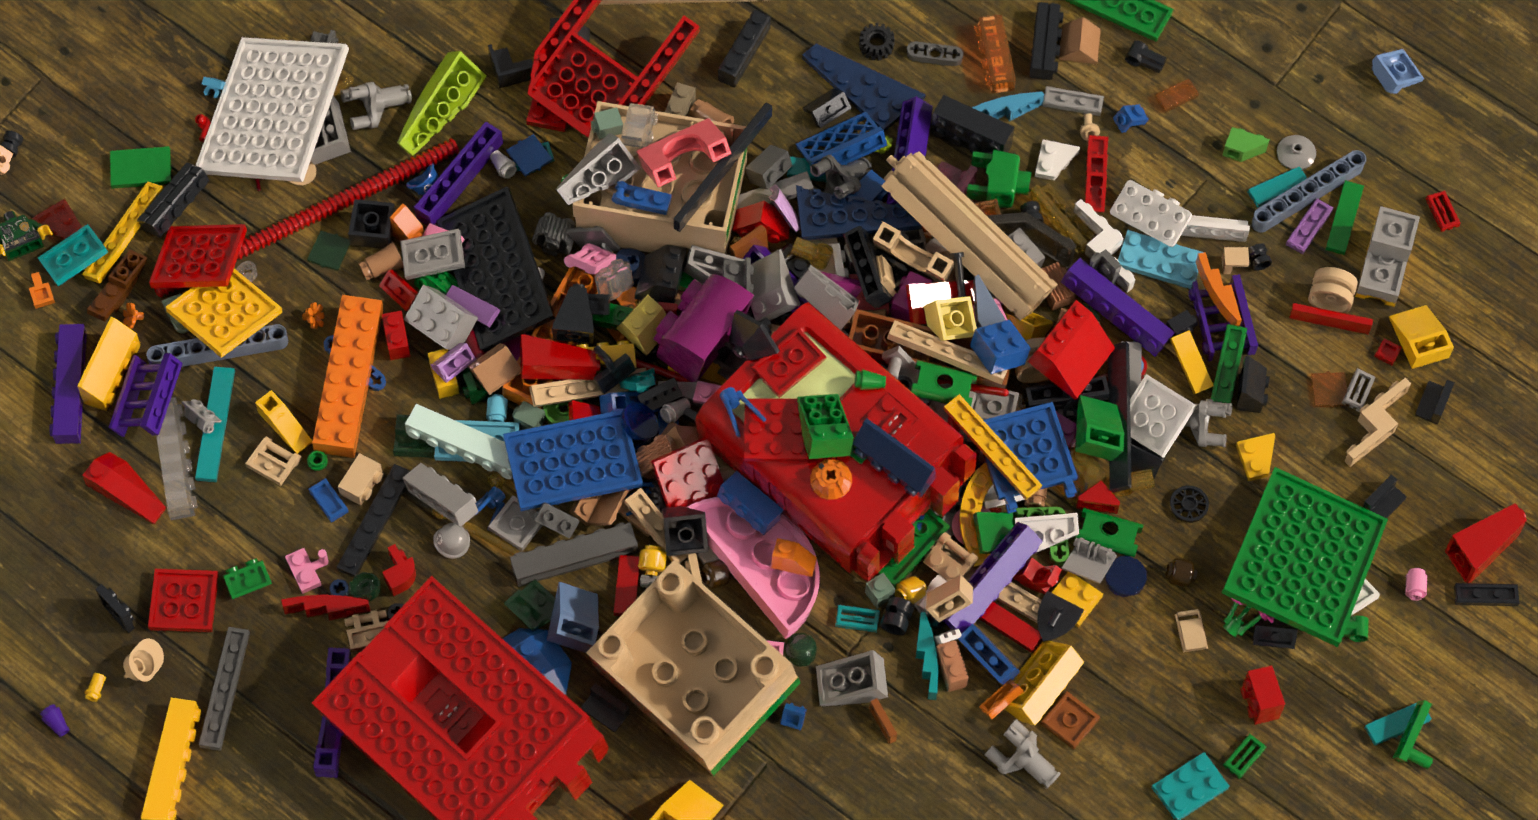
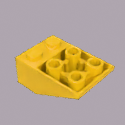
M1427 305L1389 316L1412 369L1450 357L1454 346L1446 329Z
M689 780L658 809L650 820H712L721 810L723 804Z

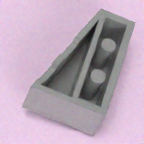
M334 96L330 102L311 157L314 165L351 152L340 106Z
M692 245L687 253L683 272L704 284L711 274L722 276V262L724 259L744 261V259Z
M812 265L807 268L794 287L800 297L810 302L840 330L855 313L859 303L858 299Z

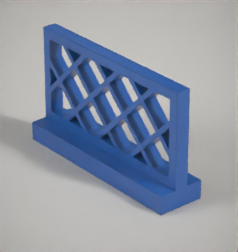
M867 112L796 143L797 149L810 166L821 161V158L826 155H832L839 164L846 165L887 146L883 129L875 124ZM866 120V123L864 125L858 124L859 122ZM849 129L847 133L840 132L841 130ZM854 130H861L860 134L853 133ZM831 137L829 141H823L824 138ZM836 138H844L842 142H835ZM809 145H813L812 149H804ZM819 146L826 147L824 150H817ZM825 172L822 173V174H820V175L817 176L816 178H818V177H820V176H822V175H825Z

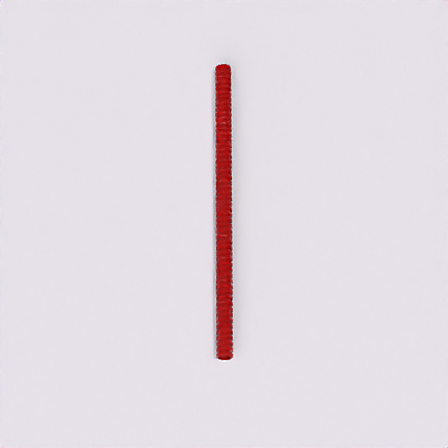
M450 138L448 142L444 141L443 144H438V147L433 146L432 150L427 149V152L423 151L421 155L417 154L415 158L406 159L405 163L400 162L399 166L394 165V168L390 167L388 171L384 170L382 174L373 175L372 179L367 178L366 182L361 181V184L357 183L355 187H349V190L344 189L343 193L340 191L339 195L334 194L332 198L328 197L326 201L322 200V203H316V206L311 205L310 209L305 208L304 212L301 210L299 214L295 213L293 217L289 216L287 220L284 218L283 222L278 221L277 225L272 224V227H266V230L262 229L260 233L256 232L254 236L249 235L248 239L245 237L237 259L241 260L243 256L247 257L249 253L253 254L255 250L258 252L259 248L264 249L265 245L270 246V243H276V240L280 241L282 237L286 238L288 234L293 235L294 231L297 233L298 229L303 230L305 226L309 227L311 223L315 224V221H321V218L326 219V216H332L333 212L336 214L338 210L342 211L344 207L348 208L349 205L354 204V199L365 200L366 196L369 198L371 194L375 195L377 191L381 192L383 188L387 189V186L392 187L393 183L398 184L399 180L404 181V178L408 179L410 175L414 176L416 172L420 173V170L425 171L426 167L432 163L437 165V162L441 163L443 159L447 160L449 156L453 157V154L458 155L459 148L455 140ZM154 288L157 296L163 298L164 294L166 296L169 295V292L173 293L175 289H180Z

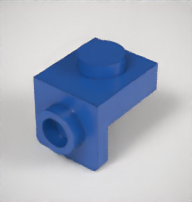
M1140 104L1123 106L1113 117L1122 133L1126 132L1131 126L1145 125L1149 120Z

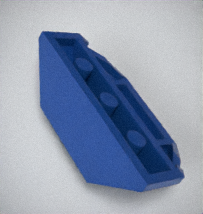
M519 628L503 638L506 643L566 695L572 662L559 644L547 641L549 630Z

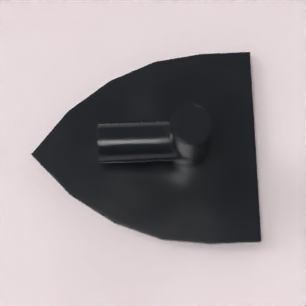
M1047 591L1038 609L1037 618L1038 629L1043 642L1056 639L1070 631L1079 621L1084 609Z

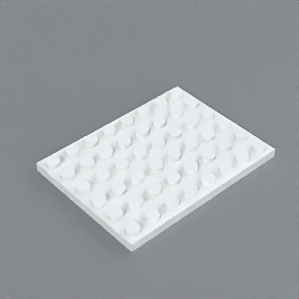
M242 37L196 166L202 168L207 175L303 182L349 50L347 44Z

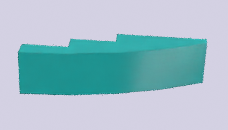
M921 611L916 658L924 659L922 679L930 680L928 699L936 700L938 689L937 651L927 615Z

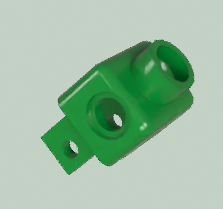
M993 150V154L973 151L971 166L987 168L986 175L989 183L988 187L968 184L966 197L985 202L994 201L991 205L985 204L989 207L1011 208L1014 204L1015 194L1028 195L1031 172L1019 170L1020 156L1017 154Z

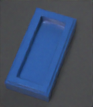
M326 478L308 489L331 523L349 512Z

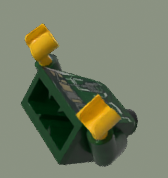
M8 211L3 215L5 222L0 224V254L6 256L9 262L43 248L42 240L45 239L46 235H53L48 225H42L33 219H28L25 215L16 217L14 211Z

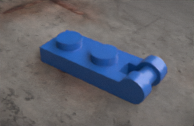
M624 181L617 182L615 187L617 191L613 193L611 199L613 203L667 215L672 194L628 185Z

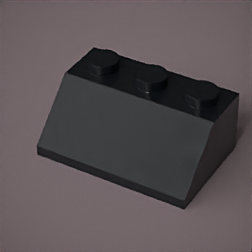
M667 244L647 254L634 299L642 300L649 295L657 303H675L683 275L687 248Z

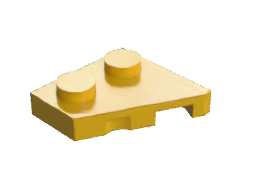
M1274 433L1236 443L1248 481L1268 477L1275 440Z

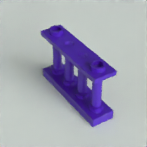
M1240 274L1232 275L1228 285H1232L1241 316L1240 327L1247 328L1243 349L1246 348L1247 355L1256 354L1258 343ZM1193 281L1191 289L1188 290L1189 299L1194 303L1203 339V354L1207 355L1208 361H1212L1214 352L1222 350L1223 342L1212 343L1210 333L1226 331L1229 322L1208 325L1206 315L1218 314L1220 311L1216 306L1203 307L1201 298L1209 297L1206 289L1199 290L1197 281Z
M164 353L161 364H147L137 355H133L109 428L121 437H125L128 427L134 426L142 427L152 436L159 435L183 363L171 353ZM158 372L155 382H143L146 373ZM152 390L149 400H137L139 392ZM146 408L143 418H131L134 409Z

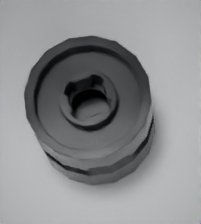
M900 597L889 598L886 613L883 614L880 627L893 635H905L909 625L908 620L911 619L915 606L910 601Z

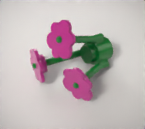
M1232 598L1234 604L1228 616L1223 620L1225 622L1223 628L1234 637L1238 634L1242 636L1248 628L1262 618L1265 621L1268 619L1271 623L1274 622V618L1258 611L1259 615L1243 626L1244 621L1242 619L1252 607L1247 605L1239 616L1234 615L1232 618L1238 604L1243 605V603Z

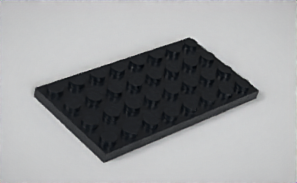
M508 186L437 220L440 228L448 231L459 229L461 236L464 238L462 248L465 268L453 270L459 288L500 310L490 328L476 321L473 327L481 351L487 352L500 343L508 342L521 334L556 319Z

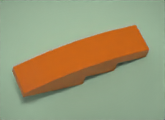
M1206 252L1198 253L1196 266L1211 300L1230 325L1240 326L1241 316L1232 285L1223 286L1219 268L1211 270Z

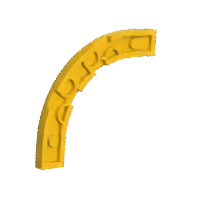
M986 462L971 477L965 489L960 508V532L964 547L970 554L974 553L978 556L976 563L973 565L974 569L980 567L990 555L979 553L973 518L975 512H981L984 498L993 485Z

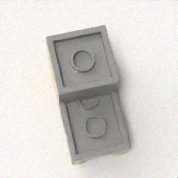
M1380 206L1371 232L1355 297L1362 299L1372 297L1385 303L1384 305L1395 307L1406 264L1412 250L1419 216Z

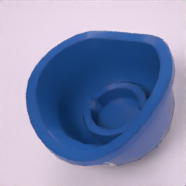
M434 164L429 165L420 176L411 179L406 186L413 189L419 195L424 196L439 178Z

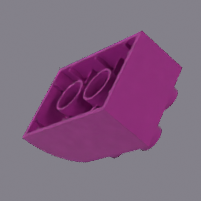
M711 274L704 284L694 279L680 298L682 301L677 308L682 313L677 316L672 311H669L656 328L657 333L653 340L659 343L656 357L689 382L699 381L713 363L714 358H717L719 355L717 351L725 346V341L729 342L734 312L739 310L747 315L754 295L739 284L717 274Z

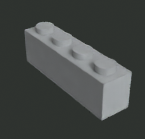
M420 463L403 477L408 492L459 527L479 512L475 504L477 501L472 494H467L457 484L453 485L444 475H438L432 467H426Z

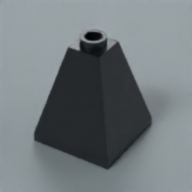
M573 284V287L570 286L553 323V340L594 344V327L587 288L584 285Z

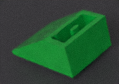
M839 395L798 396L797 403L803 441L809 459L850 456L854 437Z
M1079 395L1075 451L1113 461L1123 452L1124 430L1117 405Z

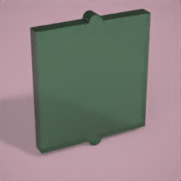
M321 230L307 261L321 265V268L327 267L338 271L350 247V241L338 236V234H331Z

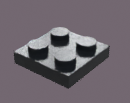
M103 584L98 586L95 590L102 606L129 634L135 629L132 622L134 618L130 614L131 610L124 602L120 604L116 599V593L110 587L106 589Z

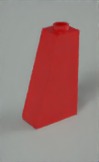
M521 334V379L594 380L593 377L596 376V372H600V359H596V354L593 350Z

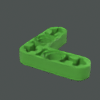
M1060 507L1017 508L1016 512L1012 514L1016 515L1017 518H1023L1024 514L1030 517L1032 514L1045 516V514L1066 513ZM1068 539L1049 547L1050 561L1054 565L1062 566L1068 559ZM1060 546L1061 555H1063L1062 559H1058V556H1055L1058 550L1057 547Z

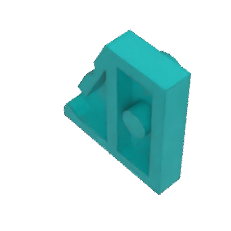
M654 368L626 377L619 383L620 388L637 391V393L648 391L650 386L656 384Z

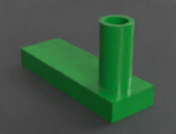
M1422 700L1417 702L1392 759L1398 762H1407L1409 760L1425 769L1430 768L1433 758L1413 748L1432 705L1428 701Z

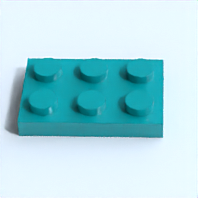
M87 224L38 257V259L57 286H60L107 254L108 251Z
M1204 752L1152 785V789L1173 818L1181 820L1228 790L1229 784Z

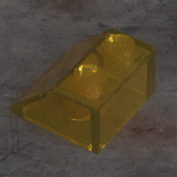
M1075 449L1070 451V455L1078 479L1073 481L1077 493H1075L1074 497L1067 498L1064 485H1056L1071 506L1078 502V497L1101 480L1105 484L1107 474L1093 456L1076 452Z

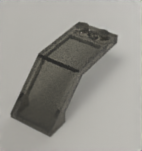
M1029 213L987 215L1007 236L1021 228L1040 251L1066 268L1072 265L1076 249L1074 241L1069 237L1059 234Z

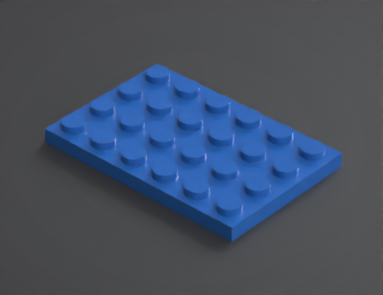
M625 410L503 434L520 511L540 508L544 502L555 505L643 487Z

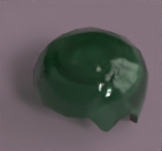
M360 573L349 582L350 590L348 592L352 597L366 599L368 602H371L380 593L379 578L372 573Z
M795 633L788 638L785 656L792 665L798 667L808 666L815 660L817 645L811 635Z

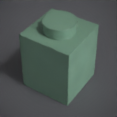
M617 107L594 113L591 128L593 133H597L598 139L605 138L609 133L613 135L622 134L623 122Z
M525 401L521 403L520 407L517 406L512 414L514 422H518L522 430L540 427L546 420L544 410L533 407L532 404Z
M882 573L866 583L865 593L877 609L886 604L889 598L894 597L895 588L885 574Z

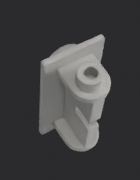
M192 399L191 401L181 402L185 406L183 410L184 416L194 424H197V427L204 433H212L214 423L222 421L199 400Z

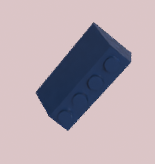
M867 418L865 419L853 440V453L862 460L864 458L871 462L870 465L878 472L884 471L888 474L887 478L893 483L898 484L899 482L905 487L904 490L913 497L917 495L921 498L936 479L935 467Z

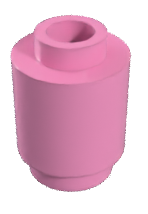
M1412 568L1406 575L1405 595L1411 600L1419 601L1427 595V575L1423 569Z

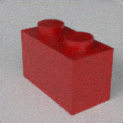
M402 310L382 314L390 361L410 357Z

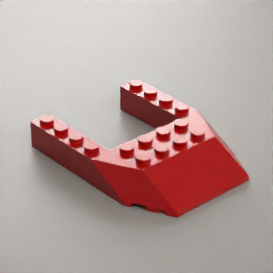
M573 0L535 51L528 96L589 139L591 121H593L597 102L642 108L700 32L699 25L684 15L637 77L577 34L602 0Z

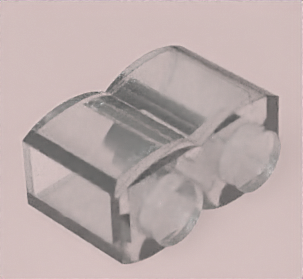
M630 103L621 137L624 145L644 148L649 143H652L653 131L651 130L658 120V114L655 113L653 106Z
M622 259L613 260L607 268L601 269L594 277L598 294H611L610 301L618 298L622 292L634 285L630 263Z

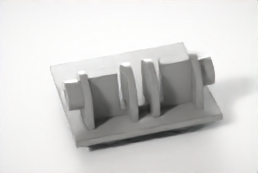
M1082 537L1080 539L1076 538L1073 544L1075 548L1064 563L1062 570L1100 584L1117 555L1111 548H1105L1100 544H1097L1095 547V542L1090 544V541L1084 540Z

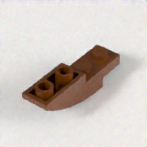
M129 250L108 276L109 282L87 308V314L105 322L112 312L117 313L135 286L147 262V257Z

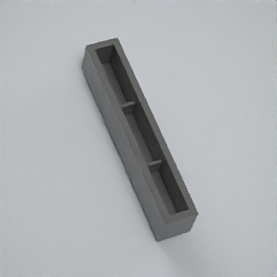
M619 523L610 529H598L589 535L581 534L568 541L560 540L555 542L554 545L547 547L539 546L533 551L526 553L518 552L510 557L517 586L520 587L618 559L620 555L638 553V544L631 523Z

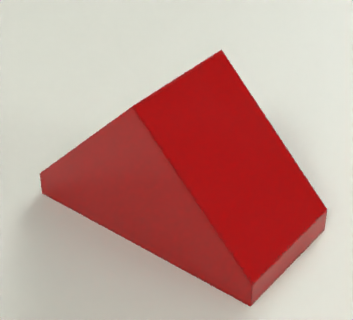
M1101 480L1078 497L1076 508L1117 514L1120 501Z

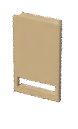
M877 255L876 261L880 282L891 296L894 297V294L897 292L894 290L895 281L892 267L882 255Z
M1200 610L1177 612L1175 618L1183 652L1208 649ZM1198 614L1199 617L1195 619L1181 621L1178 620V617Z

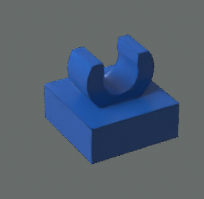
M786 703L781 725L801 730L806 714L805 707L794 706V703Z

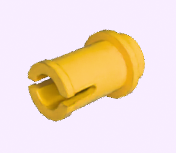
M93 673L89 688L85 690V698L87 700L97 702L101 698L100 692L106 680L104 675Z

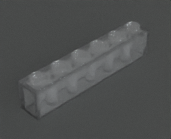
M176 397L171 398L160 433L156 435L170 520L195 516L194 508H198L197 498L192 496V490L195 489L194 479L189 476V471H192L191 460L186 457V453L190 452L188 441H184L183 437L184 434H187L185 422H181L180 417L184 416L182 404H178Z

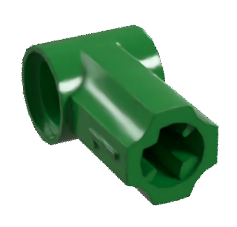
M1359 615L1352 616L1343 637H1349L1350 640L1355 642L1367 641L1369 618Z

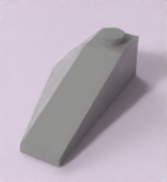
M609 133L579 162L559 184L556 191L566 204L569 205L589 197L592 193L599 190L608 189L609 186L616 184L618 181L625 182L640 170L641 167L621 140Z

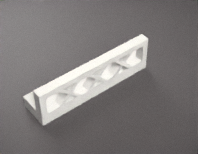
M1192 215L1181 236L1246 242L1250 226H1248V221Z

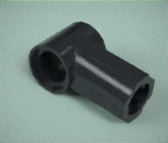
M1134 41L1125 56L1128 64L1135 67L1141 65L1157 73L1162 71L1167 57L1149 50L1148 46L1141 41Z

